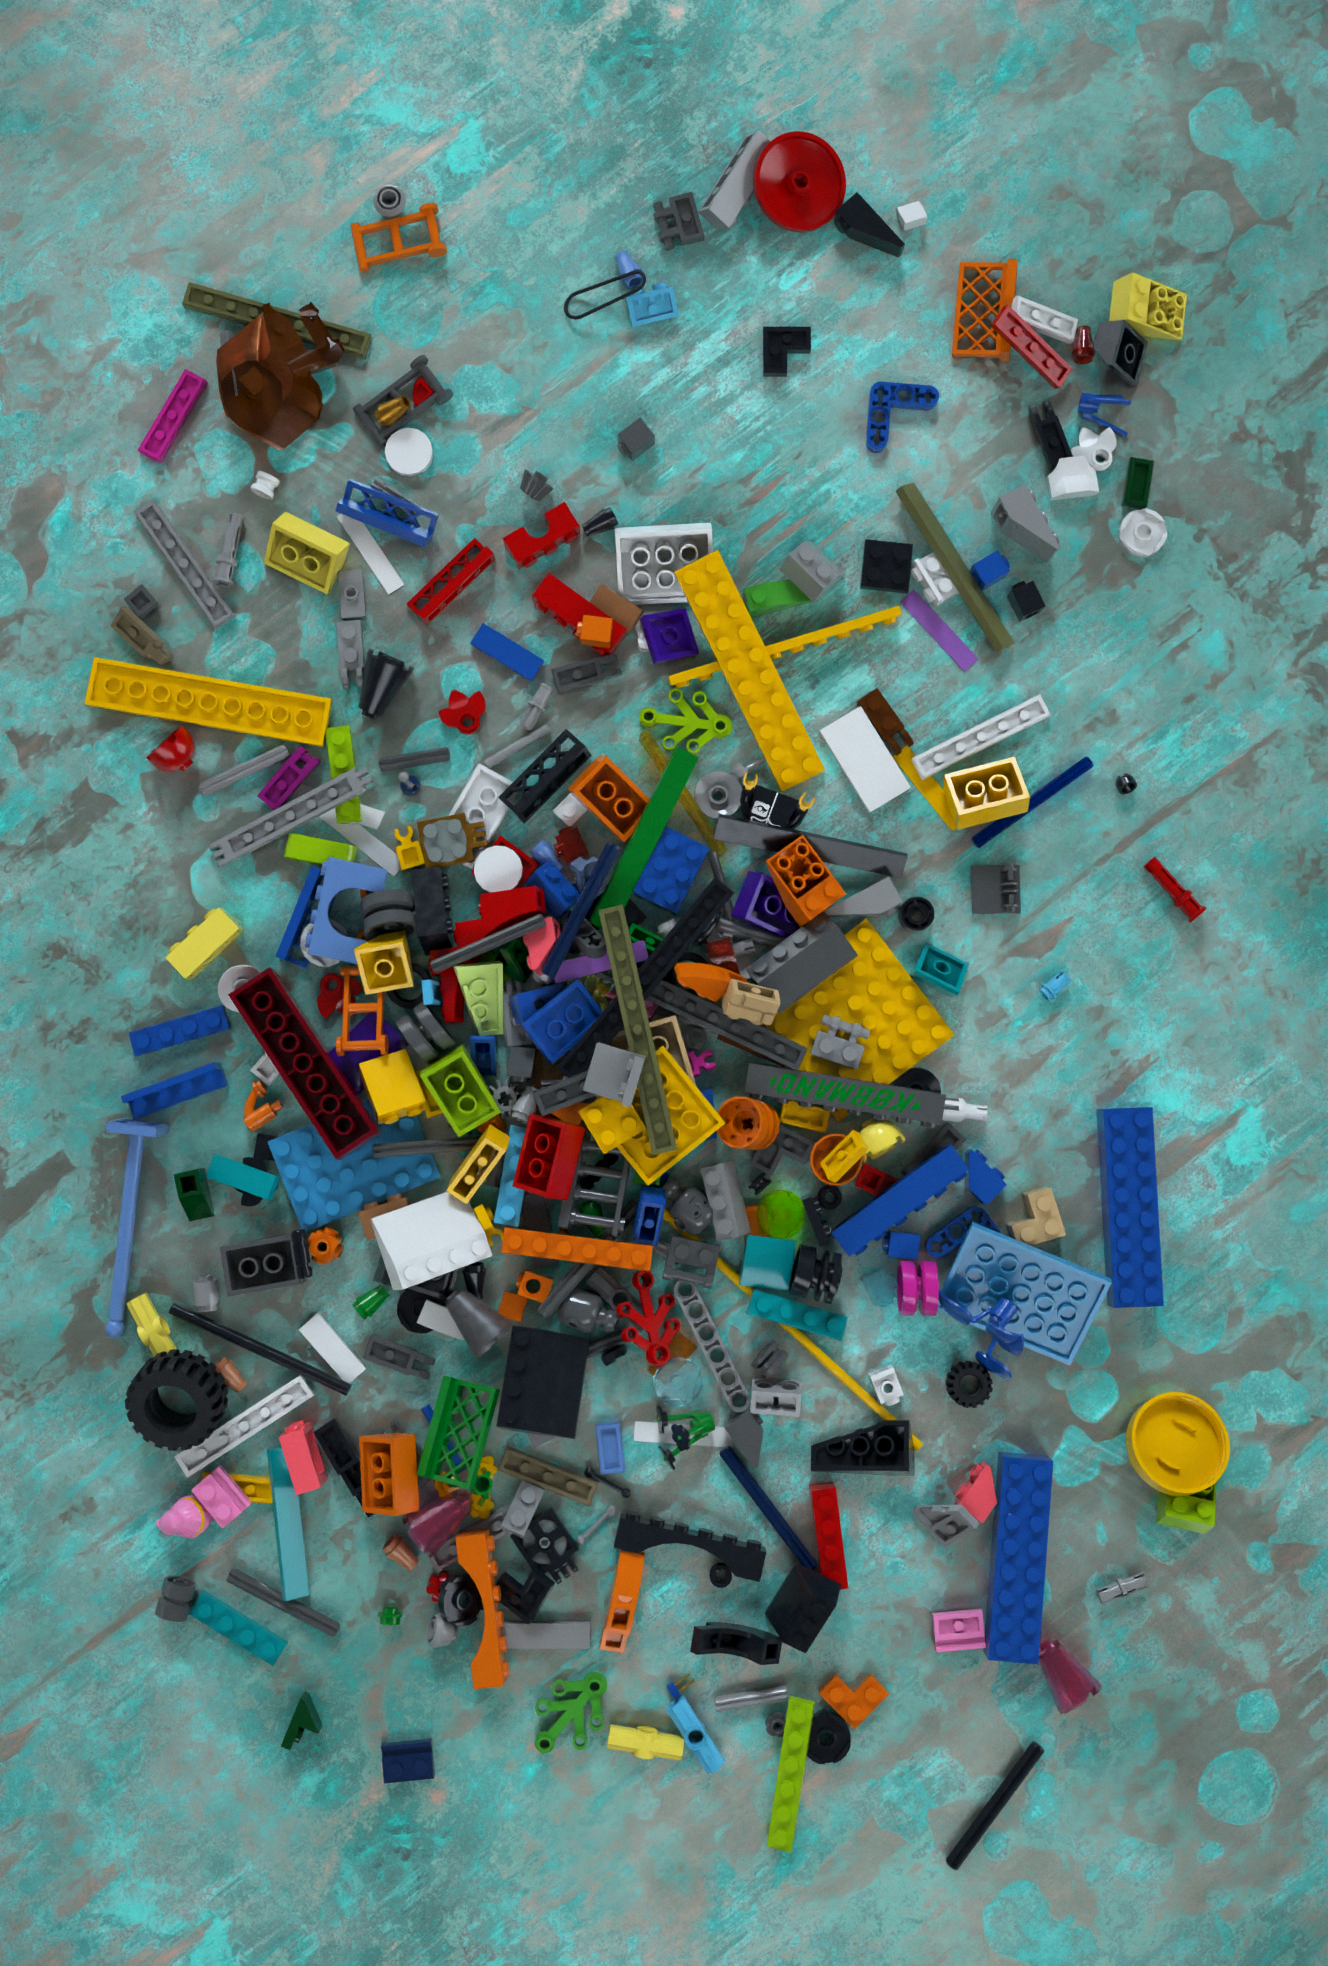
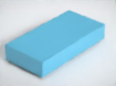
M422 980L424 1005L442 1007L443 996L439 989L440 981Z

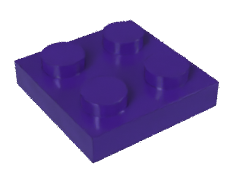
M686 608L643 615L640 618L653 664L696 657L699 654Z

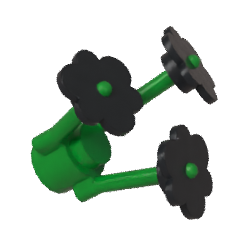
M659 1405L656 1406L659 1433H664V1427L668 1426V1421L693 1418L690 1421L691 1430L689 1431L682 1425L673 1424L671 1426L673 1432L672 1439L677 1445L676 1449L670 1451L668 1448L664 1450L660 1445L658 1446L664 1457L663 1460L667 1461L670 1468L675 1470L673 1463L676 1459L674 1456L690 1449V1445L708 1436L709 1432L715 1430V1424L709 1412L701 1414L700 1410H696L692 1413L667 1416L666 1411L662 1412V1408Z

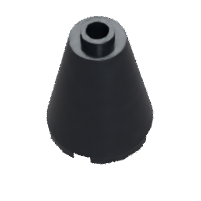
M369 648L359 708L363 710L361 714L375 719L376 716L381 717L413 673L414 667L410 665L406 669L404 668L405 662L380 651L378 655H374V649Z

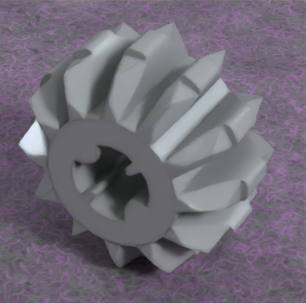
M508 1078L505 1080V1087H503L502 1082L498 1079L496 1080L498 1089L491 1085L488 1088L494 1093L493 1097L501 1110L500 1118L505 1120L506 1111H508L511 1118L513 1113L511 1109L519 1099L518 1096H521L524 1090L515 1091L520 1085L518 1082H515L510 1088L511 1080ZM504 1092L512 1097L509 1100L508 1106H505V1103L501 1104L499 1101L503 1098L502 1093Z

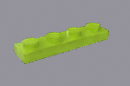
M349 725L326 728L331 779H334L355 768L351 729ZM359 796L335 808L338 825L362 822Z

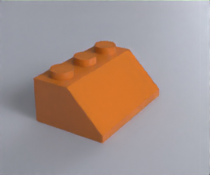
M389 1433L359 1436L363 1512L399 1516L419 1511L415 1434Z

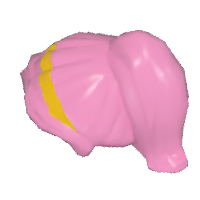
M188 1495L180 1498L170 1510L164 1513L156 1521V1526L165 1535L173 1536L177 1534L181 1537L193 1539L204 1532L211 1524L213 1517L195 1495Z

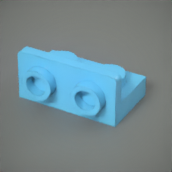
M666 282L652 285L653 290L644 292L642 288L640 291L626 297L625 302H627L632 327L679 316L673 286H666Z

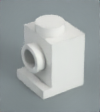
M891 1364L868 1373L880 1404L886 1403V1406H890L900 1402L899 1397L904 1394ZM885 1384L892 1385V1390L890 1392L884 1391L883 1388Z

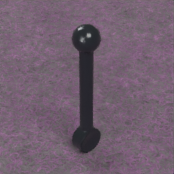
M591 1468L585 1469L584 1474L587 1477H593L620 1492L624 1498L630 1497L631 1491L628 1488L623 1489L596 1474Z

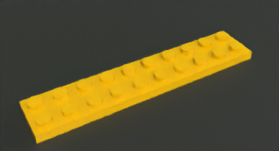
M716 550L675 571L674 575L780 791L783 792L825 771L719 551Z
M94 657L84 704L95 708L324 748L326 728H328L333 700L325 697Z

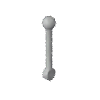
M608 1506L607 1512L583 1535L577 1536L576 1543L583 1545L586 1538L609 1516H614L616 1514L615 1506Z

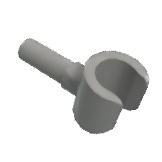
M761 757L746 768L741 763H738L733 768L731 774L737 780H743L745 772L748 775L750 771L765 763V761Z

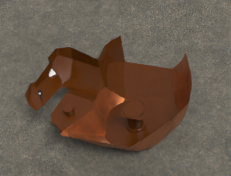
M311 301L310 304L303 306L299 311L302 321L316 344L314 350L305 348L288 317L274 310L270 306V302L263 305V311L257 318L217 350L218 386L226 418L241 431L277 450L285 449L319 419L323 407L322 392L319 384L311 375L336 367L345 352L341 341L332 338L318 315L319 310ZM232 369L235 373L238 396H235Z

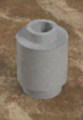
M211 1274L197 1276V1280L192 1282L194 1306H197L198 1312L217 1310V1304L220 1303L218 1280L212 1278Z

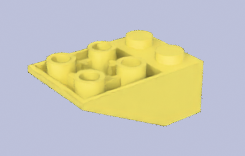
M1132 272L1113 282L1109 321L1125 320L1143 337L1181 341L1187 294Z

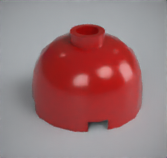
M181 726L162 741L157 749H154L146 759L163 772H174L178 769H181L183 772L193 763L191 757L195 753L196 747L194 739Z

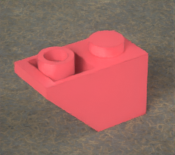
M552 916L544 918L546 926L523 936L524 944L528 947L529 955L526 957L528 967L539 976L544 975L542 969L561 933L559 922Z
M982 1460L980 1464H975L969 1473L970 1479L966 1485L962 1484L956 1491L955 1496L957 1498L955 1502L957 1505H963L973 1517L983 1523L997 1504L991 1467Z

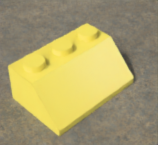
M284 512L272 523L264 564L328 595L338 577V571H341L345 564L350 543L290 513Z

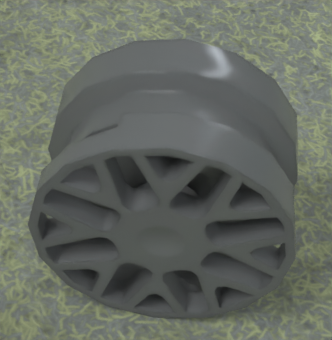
M775 1340L765 1346L751 1363L755 1370L759 1369L761 1371V1376L765 1379L769 1378L789 1355L784 1349L778 1348L779 1344Z

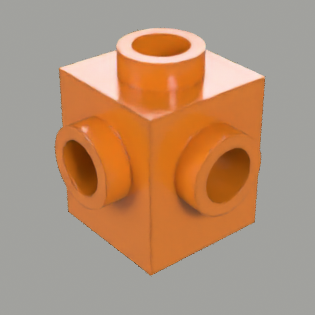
M328 1227L319 1229L316 1233L312 1232L307 1240L309 1254L312 1255L311 1260L325 1265L326 1262L331 1263L335 1259L338 1260L344 1249V1246H342L344 1238L338 1236L339 1232ZM321 1242L326 1243V1251L319 1249Z

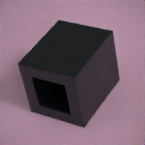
M1021 581L1011 587L1012 590L1007 596L1019 622L1041 613L1046 607L1034 581L1028 583Z

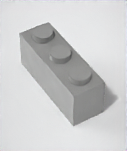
M734 1161L701 1168L708 1202L713 1210V1223L717 1240H726L751 1233Z

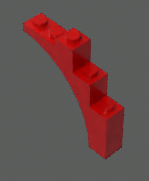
M530 886L480 894L481 902H479L478 908L482 919L456 922L453 938L457 947L430 951L428 966L433 976L441 977L439 986L443 996L441 1014L446 1023H463L465 999L454 967L435 973L430 962L535 915L546 914L544 889ZM482 954L457 965L477 963Z

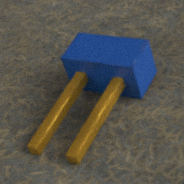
M690 1673L676 1683L670 1682L666 1685L675 1700L681 1696V1691L695 1682L693 1679L680 1690L676 1688V1685L690 1676Z

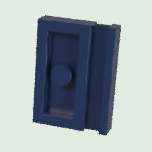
M432 1738L382 1743L384 1784L434 1779Z

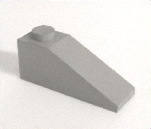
M887 877L824 912L829 917L880 916L883 913L887 917L899 911L898 905L903 901L890 877Z

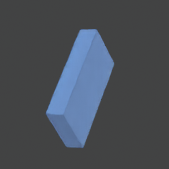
M620 1421L595 1424L600 1474L625 1472Z

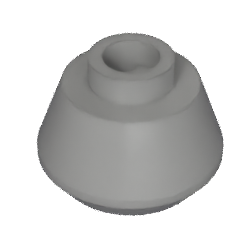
M384 185L376 191L373 203L378 213L387 218H395L405 208L406 197L399 187Z
M439 1612L433 1615L430 1620L427 1641L432 1648L447 1646L451 1641H455L458 1628L444 1620Z

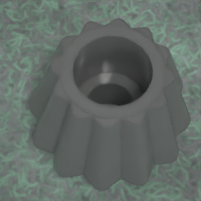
M525 469L520 489L533 499L540 501L553 490V487L547 483L548 478L540 472L535 471L533 474Z

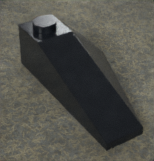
M884 1420L876 1423V1425L855 1430L853 1433L841 1437L837 1436L811 1445V1471L914 1476V1445L910 1421Z

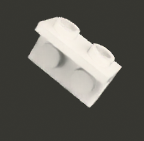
M934 552L920 560L917 558L913 561L911 574L915 581H920L924 587L923 593L928 602H933L934 606L937 607L959 594Z

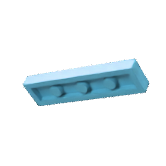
M510 1125L509 1137L511 1138L505 1153L494 1223L519 1227L525 1190L513 1187L512 1185L527 1127Z

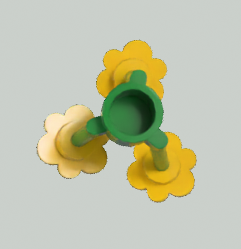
M490 1455L482 1457L475 1486L471 1490V1499H468L465 1503V1508L471 1511L470 1515L472 1518L479 1516L481 1519H487L490 1516V1510L494 1508V1503L490 1501L491 1496L489 1492L492 1489V1474L497 1472V1467L494 1465V1458ZM442 1471V1472L440 1473V1476L446 1475L447 1472H446V1471ZM438 1480L434 1481L435 1489L439 1490V1497H446L448 1499L456 1497V1490L460 1488L459 1486Z

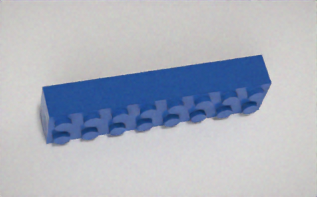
M1153 1107L1097 1109L1106 1277L1112 1280V1284L1107 1292V1305L1113 1308L1164 1306Z
M998 1452L995 1489L997 1504L994 1506L985 1622L986 1648L983 1649L988 1660L1039 1665L1053 1460L1048 1456Z

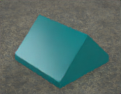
M925 943L909 975L911 978L953 998L960 992L969 964Z

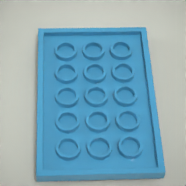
M364 1102L367 1110L377 1123L370 1102ZM407 1115L399 1118L398 1121L392 1124H379L378 1126L383 1133L343 1160L335 1159L313 1124L268 1141L301 1229H305L308 1232L362 1210L365 1204L374 1201L379 1203L386 1200L387 1197L406 1192L442 1177L433 1153L373 1157L372 1146L374 1144L427 1140L418 1116L409 1117Z
M972 1222L940 1292L964 1307L974 1317L986 1311L989 1306L994 1308L1001 1298L1009 1300L1017 1307L1018 1311L1003 1329L1011 1333L1023 1334L1024 1347L1071 1365L1112 1284V1280L1109 1277ZM938 1299L937 1311L945 1315H948L942 1308ZM988 1314L975 1323L970 1322V1325L987 1331V1325L991 1324L989 1321L990 1315Z

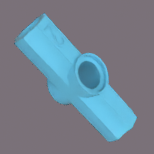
M684 1695L673 1700L666 1707V1710L683 1735L686 1745L693 1751L707 1774L715 1772L725 1763V1759L706 1731L705 1724L699 1720ZM694 1730H698L702 1733V1736L698 1739H693L689 1734Z

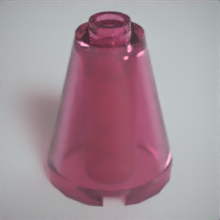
M457 1489L419 1507V1511L407 1513L402 1517V1522L404 1525L408 1522L411 1528L407 1531L409 1536L424 1554L429 1551V1557L431 1558L439 1552L473 1510L471 1504L474 1501L467 1491L461 1492Z
M1048 1638L1040 1643L1039 1662L1060 1714L1068 1713L1085 1703L1086 1699L1090 1696L1089 1692L1094 1696L1102 1689L1100 1682L1057 1639L1052 1641Z

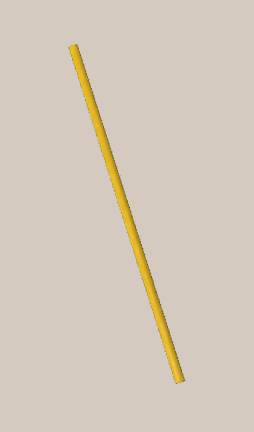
M665 1207L663 1218L683 1237L702 1241L697 1235L679 1230L674 1224L675 1220L670 1216L669 1209ZM718 1256L716 1267L751 1298L754 1288L740 1286V1275ZM779 1324L883 1421L897 1420L799 1329ZM912 1434L914 1449L918 1451L923 1443Z

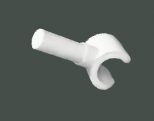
M638 621L635 626L638 637V650L640 652H649L646 638H643L640 621Z

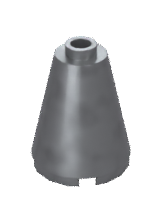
M456 1289L446 1298L449 1302L446 1308L476 1358H479L488 1351L513 1326L509 1319L465 1289L461 1292Z

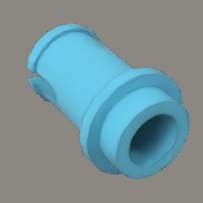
M1060 970L1048 983L1041 985L1042 988L1039 992L1048 1001L1055 999L1056 994L1067 984L1071 983V979L1065 972L1063 973Z

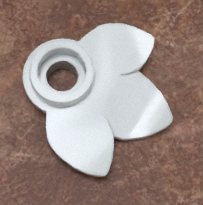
M1109 427L1098 436L1091 430L1082 428L1078 437L1079 446L1071 449L1073 457L1085 455L1090 466L1096 471L1106 470L1112 463L1111 453L1116 447V437L1113 430ZM1097 456L1102 457V463L1096 461Z

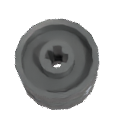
M399 889L376 891L362 898L360 906L361 914L364 918L363 930L366 939L371 940L382 934L404 930L407 938L416 934L415 904L412 893Z
M422 1001L413 1008V1013L419 1024L411 1016L405 1014L396 1021V1025L411 1048L427 1064H430L439 1057L438 1051L432 1043L433 1041L442 1050L446 1051L455 1045L456 1042L432 1009L424 1005Z

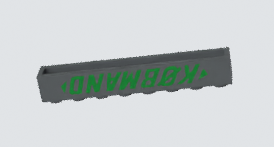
M753 1062L749 1063L745 1092L750 1093L749 1097L764 1100L765 1095L774 1097V1102L788 1104L789 1100L798 1101V1106L812 1108L813 1104L823 1105V1110L837 1112V1108L847 1109V1114L861 1116L862 1112L872 1113L871 1118L886 1120V1116L896 1117V1122L910 1124L911 1120L921 1121L920 1126L935 1128L936 1124L942 1125L946 1095L943 1093L802 1070L797 1071L795 1069Z

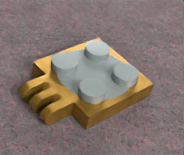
M465 813L417 822L426 868L438 866L444 868L473 862L475 860L472 849L489 846L488 840L478 842V838L487 836L486 831L476 832V829L485 827L484 822L467 824Z

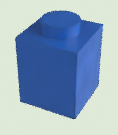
M997 550L973 564L970 573L983 591L1006 578L1010 572V564L1004 555L1001 556Z
M888 1230V1234L883 1237L882 1250H886L885 1255L890 1257L918 1260L920 1235L917 1233Z

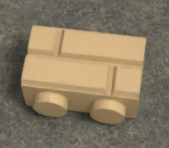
M735 979L730 980L727 991L722 999L723 1014L735 1020L739 1018L749 1020L755 1025H771L775 1013H777L780 1006L778 990Z

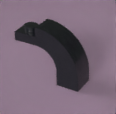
M706 1622V1626H694L690 1652L696 1655L731 1654L749 1659L759 1665L779 1664L783 1638L749 1626L724 1622Z

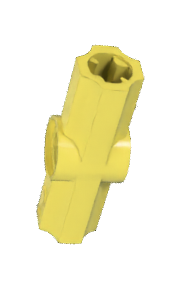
M147 1292L126 1303L138 1325L137 1332L144 1345L149 1346L154 1357L160 1352L165 1351L168 1353L170 1350L176 1349L170 1337V1328L163 1316L158 1315Z
M610 1724L607 1749L631 1752L634 1756L642 1759L661 1757L681 1761L684 1748L683 1736L660 1733L657 1729L649 1726L630 1728Z

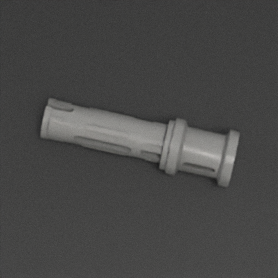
M229 513L221 555L216 558L218 565L215 577L212 578V583L225 588H232L234 585L232 581L234 569L238 566L236 553L245 519L241 514Z

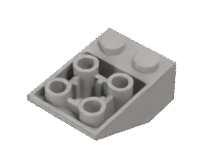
M1023 484L998 498L991 514L1001 532L1048 563L1060 548V542L1054 531L1051 532L1048 527L1047 516L1042 510L1038 509L1033 491L1031 489L1028 490L1026 485Z

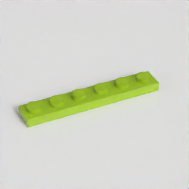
M790 1696L767 1840L768 1847L790 1853L794 1845L815 1701Z

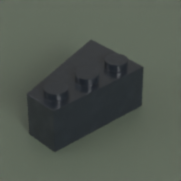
M440 866L411 870L417 935L425 956L430 955L432 950L452 948L454 927L452 918H449V911H452L450 896L446 895V889H449L448 875H443Z

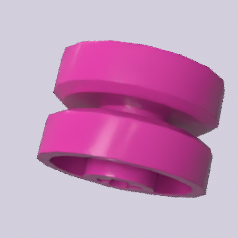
M899 1261L897 1268V1304L899 1315L913 1316L917 1310L918 1303L919 1311L923 1316H936L939 1298L936 1262L921 1261L917 1270L913 1261Z

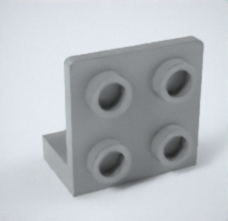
M598 1042L583 1090L620 1101L621 1105L631 1107L645 1056Z

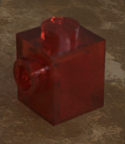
M568 826L558 831L559 835L555 836L557 843L553 846L558 858L564 857L567 866H570L571 862L579 857L583 859L590 857L577 827L572 829L571 826Z

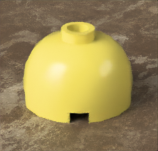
M871 1118L861 1124L863 1129L859 1133L868 1148V1151L862 1156V1162L867 1163V1157H870L872 1161L895 1149L894 1144L898 1140L901 1144L906 1141L902 1131L896 1124L889 1120L876 1121L875 1118Z

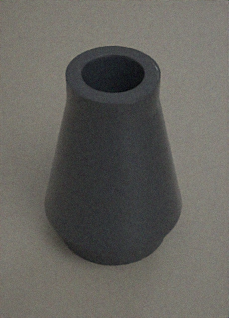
M603 507L587 522L582 524V528L589 538L592 535L615 529L614 526L619 523L611 507L606 509Z
M475 1262L464 1266L462 1274L467 1291L478 1299H482L486 1268H484V1263Z

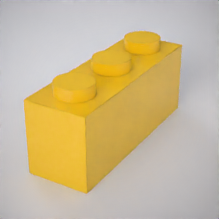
M490 1124L451 1177L446 1192L467 1204L506 1152L511 1137Z

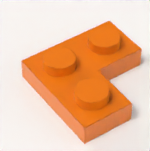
M836 1673L818 1690L819 1694L854 1730L889 1695V1691L871 1673L854 1690Z

